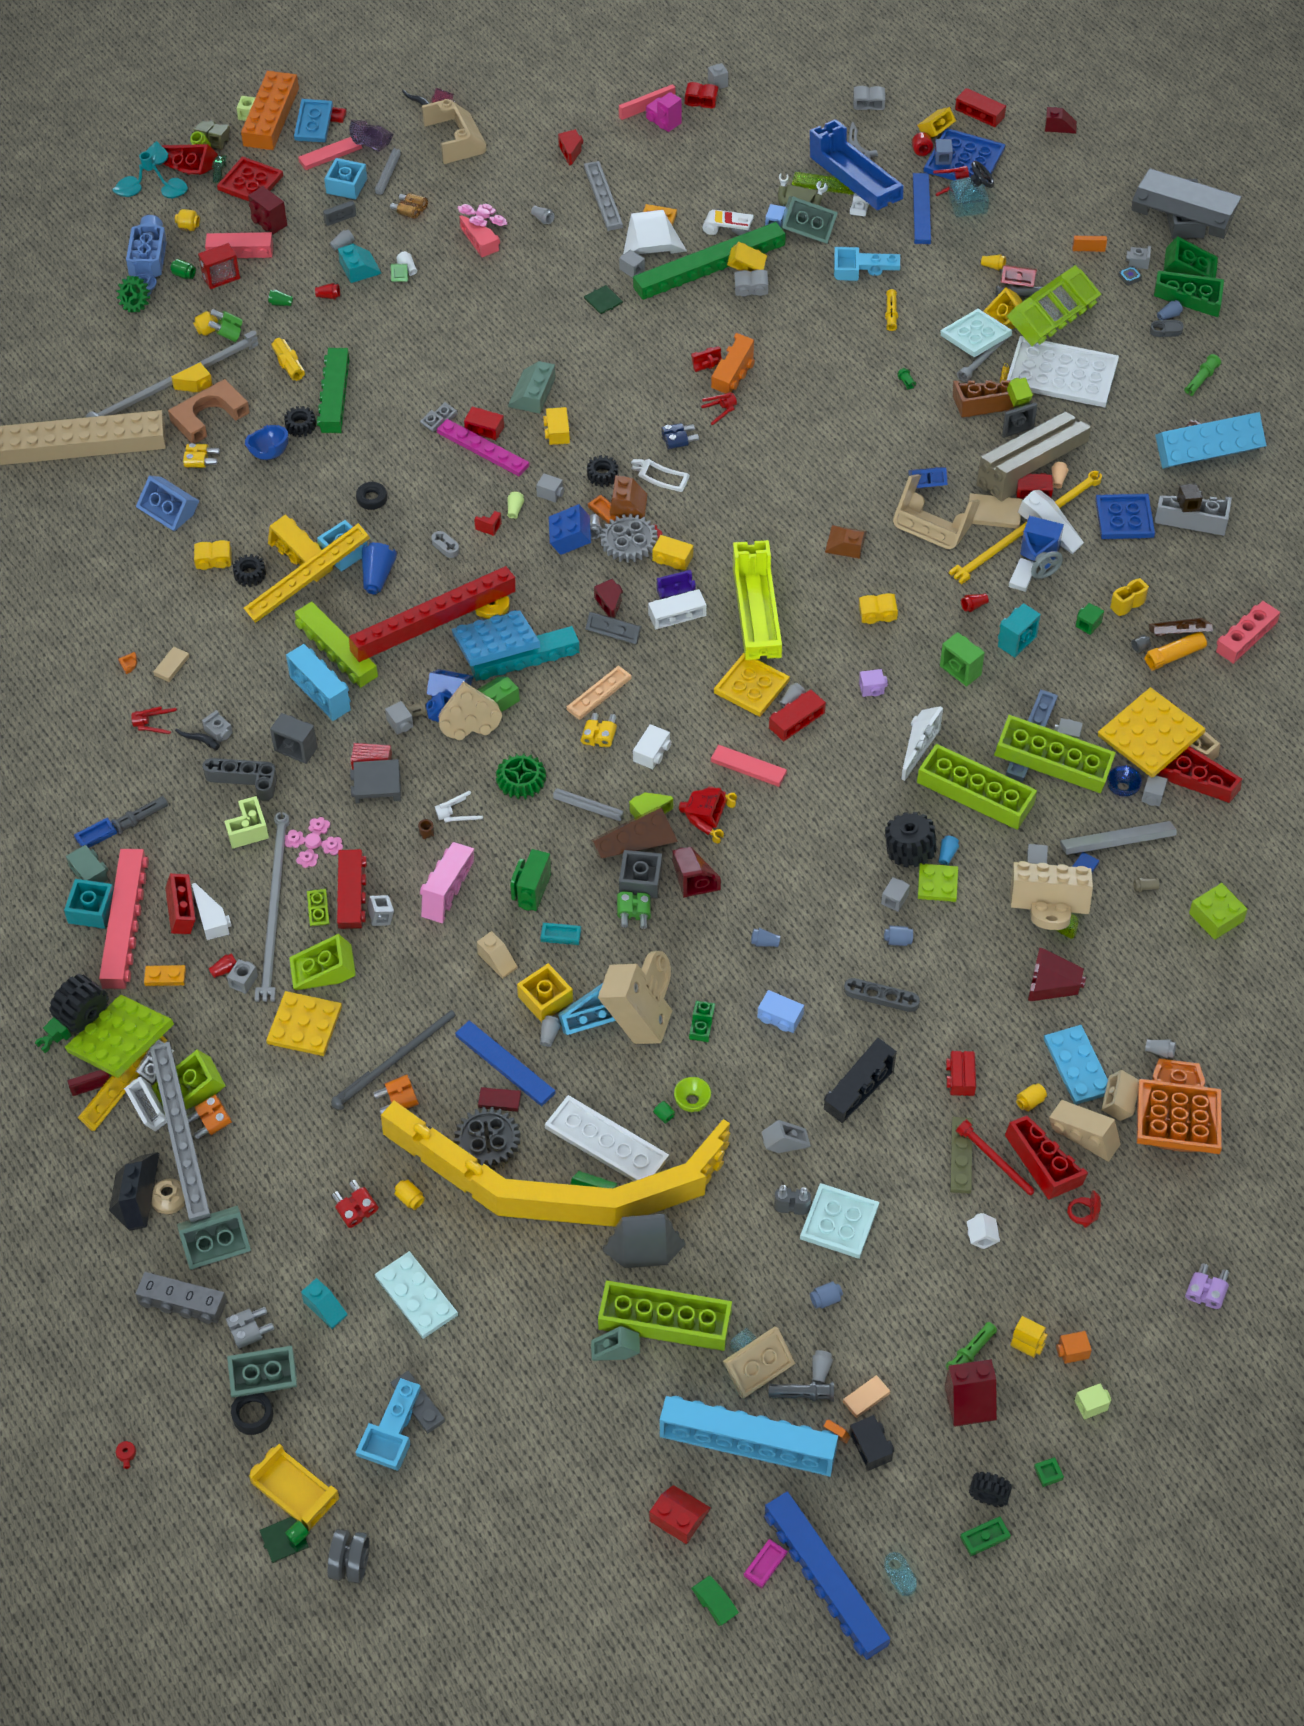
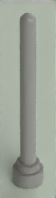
M1008 338L983 352L969 367L960 369L957 372L958 379L963 382L971 379L972 372Z

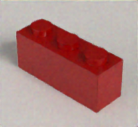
M965 88L956 98L955 110L996 127L1005 118L1006 105Z
M810 689L806 693H802L793 702L787 703L780 711L774 712L769 717V729L784 742L825 714L826 702Z
M170 873L165 890L171 934H191L195 923V913L189 874Z

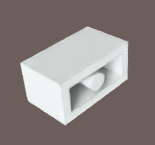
M650 724L633 749V761L651 769L656 764H660L664 751H668L671 746L670 732Z

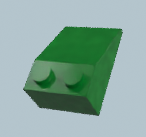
M1177 236L1166 247L1163 271L1216 278L1218 257Z

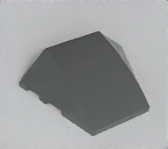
M665 1214L630 1216L621 1218L614 1229V1235L610 1236L608 1244L603 1246V1252L624 1268L667 1265L686 1244L685 1240L680 1238L679 1232L673 1229V1224Z

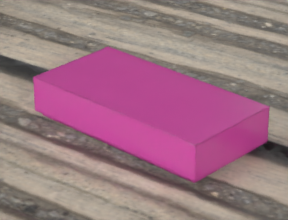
M769 1539L745 1571L744 1577L762 1589L783 1561L788 1551Z

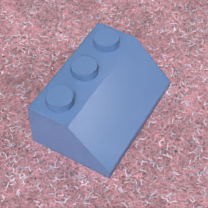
M149 476L136 507L169 529L176 531L194 515L199 500L162 477Z

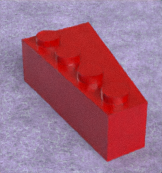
M1190 746L1156 775L1167 778L1168 782L1228 803L1241 790L1242 784L1241 777Z
M362 849L338 850L337 924L339 929L362 928V922H366V911H363V904H366L364 886L367 884L365 874L367 857L363 856Z
M1026 1115L1009 1123L1005 1137L1047 1199L1050 1200L1082 1186L1088 1172L1084 1168L1081 1169L1077 1166L1075 1160L1070 1155L1067 1156L1059 1149L1060 1146L1055 1141L1052 1142L1046 1137V1133Z

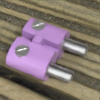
M1203 1263L1199 1272L1193 1273L1185 1297L1198 1304L1203 1302L1206 1303L1207 1307L1220 1309L1229 1284L1226 1282L1229 1272L1222 1270L1219 1278L1213 1277V1279H1210L1206 1275L1208 1265Z

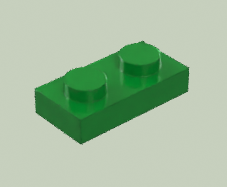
M1000 1516L960 1535L970 1557L1011 1537Z

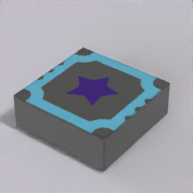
M1133 266L1119 271L1118 274L1127 286L1141 281L1142 278Z

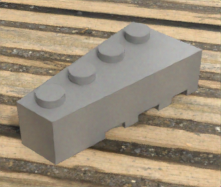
M1160 496L1154 523L1224 536L1232 497H1225V500H1217V497L1203 499L1200 511L1182 512L1177 496Z

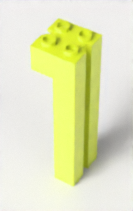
M769 540L754 541V545H748L747 542H734L733 573L745 660L760 659V656H767V659L782 658V641L771 574Z

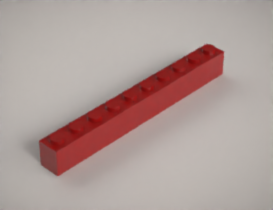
M507 566L502 567L349 636L350 651L357 661L361 662L516 592L515 576Z

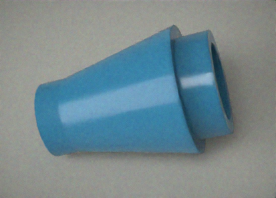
M945 836L941 840L938 860L940 864H950L951 859L959 848V840L957 838Z

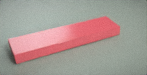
M673 84L619 105V118L623 120L646 111V106L658 97L662 98L669 92L675 94V86Z
M354 135L299 156L298 160L303 168L308 170L332 161L335 158L362 149V144Z
M721 745L717 746L711 757L712 763L780 787L787 774V769Z

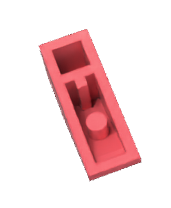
M463 215L459 216L461 230L481 257L499 251L500 239L498 235H495L487 227L474 225V223L469 222V218Z

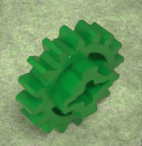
M127 276V279H122L123 284H118L120 290L116 291L120 294V296H117V299L121 300L119 305H124L123 310H128V312H140V310L145 309L144 305L149 304L146 300L151 298L147 295L150 290L146 289L148 284L143 283L144 279H140L138 276Z

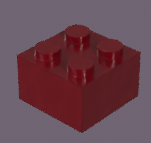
M264 186L248 195L251 219L255 224L258 223L262 226L264 231L272 232V235L288 226L283 200Z

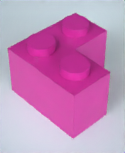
M671 92L662 98L658 97L646 106V118L650 122L657 124L661 129L670 132L682 123V99Z

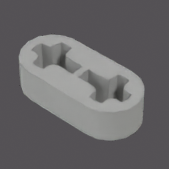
M437 531L432 534V545L446 557L454 558L459 554L458 543L445 532Z

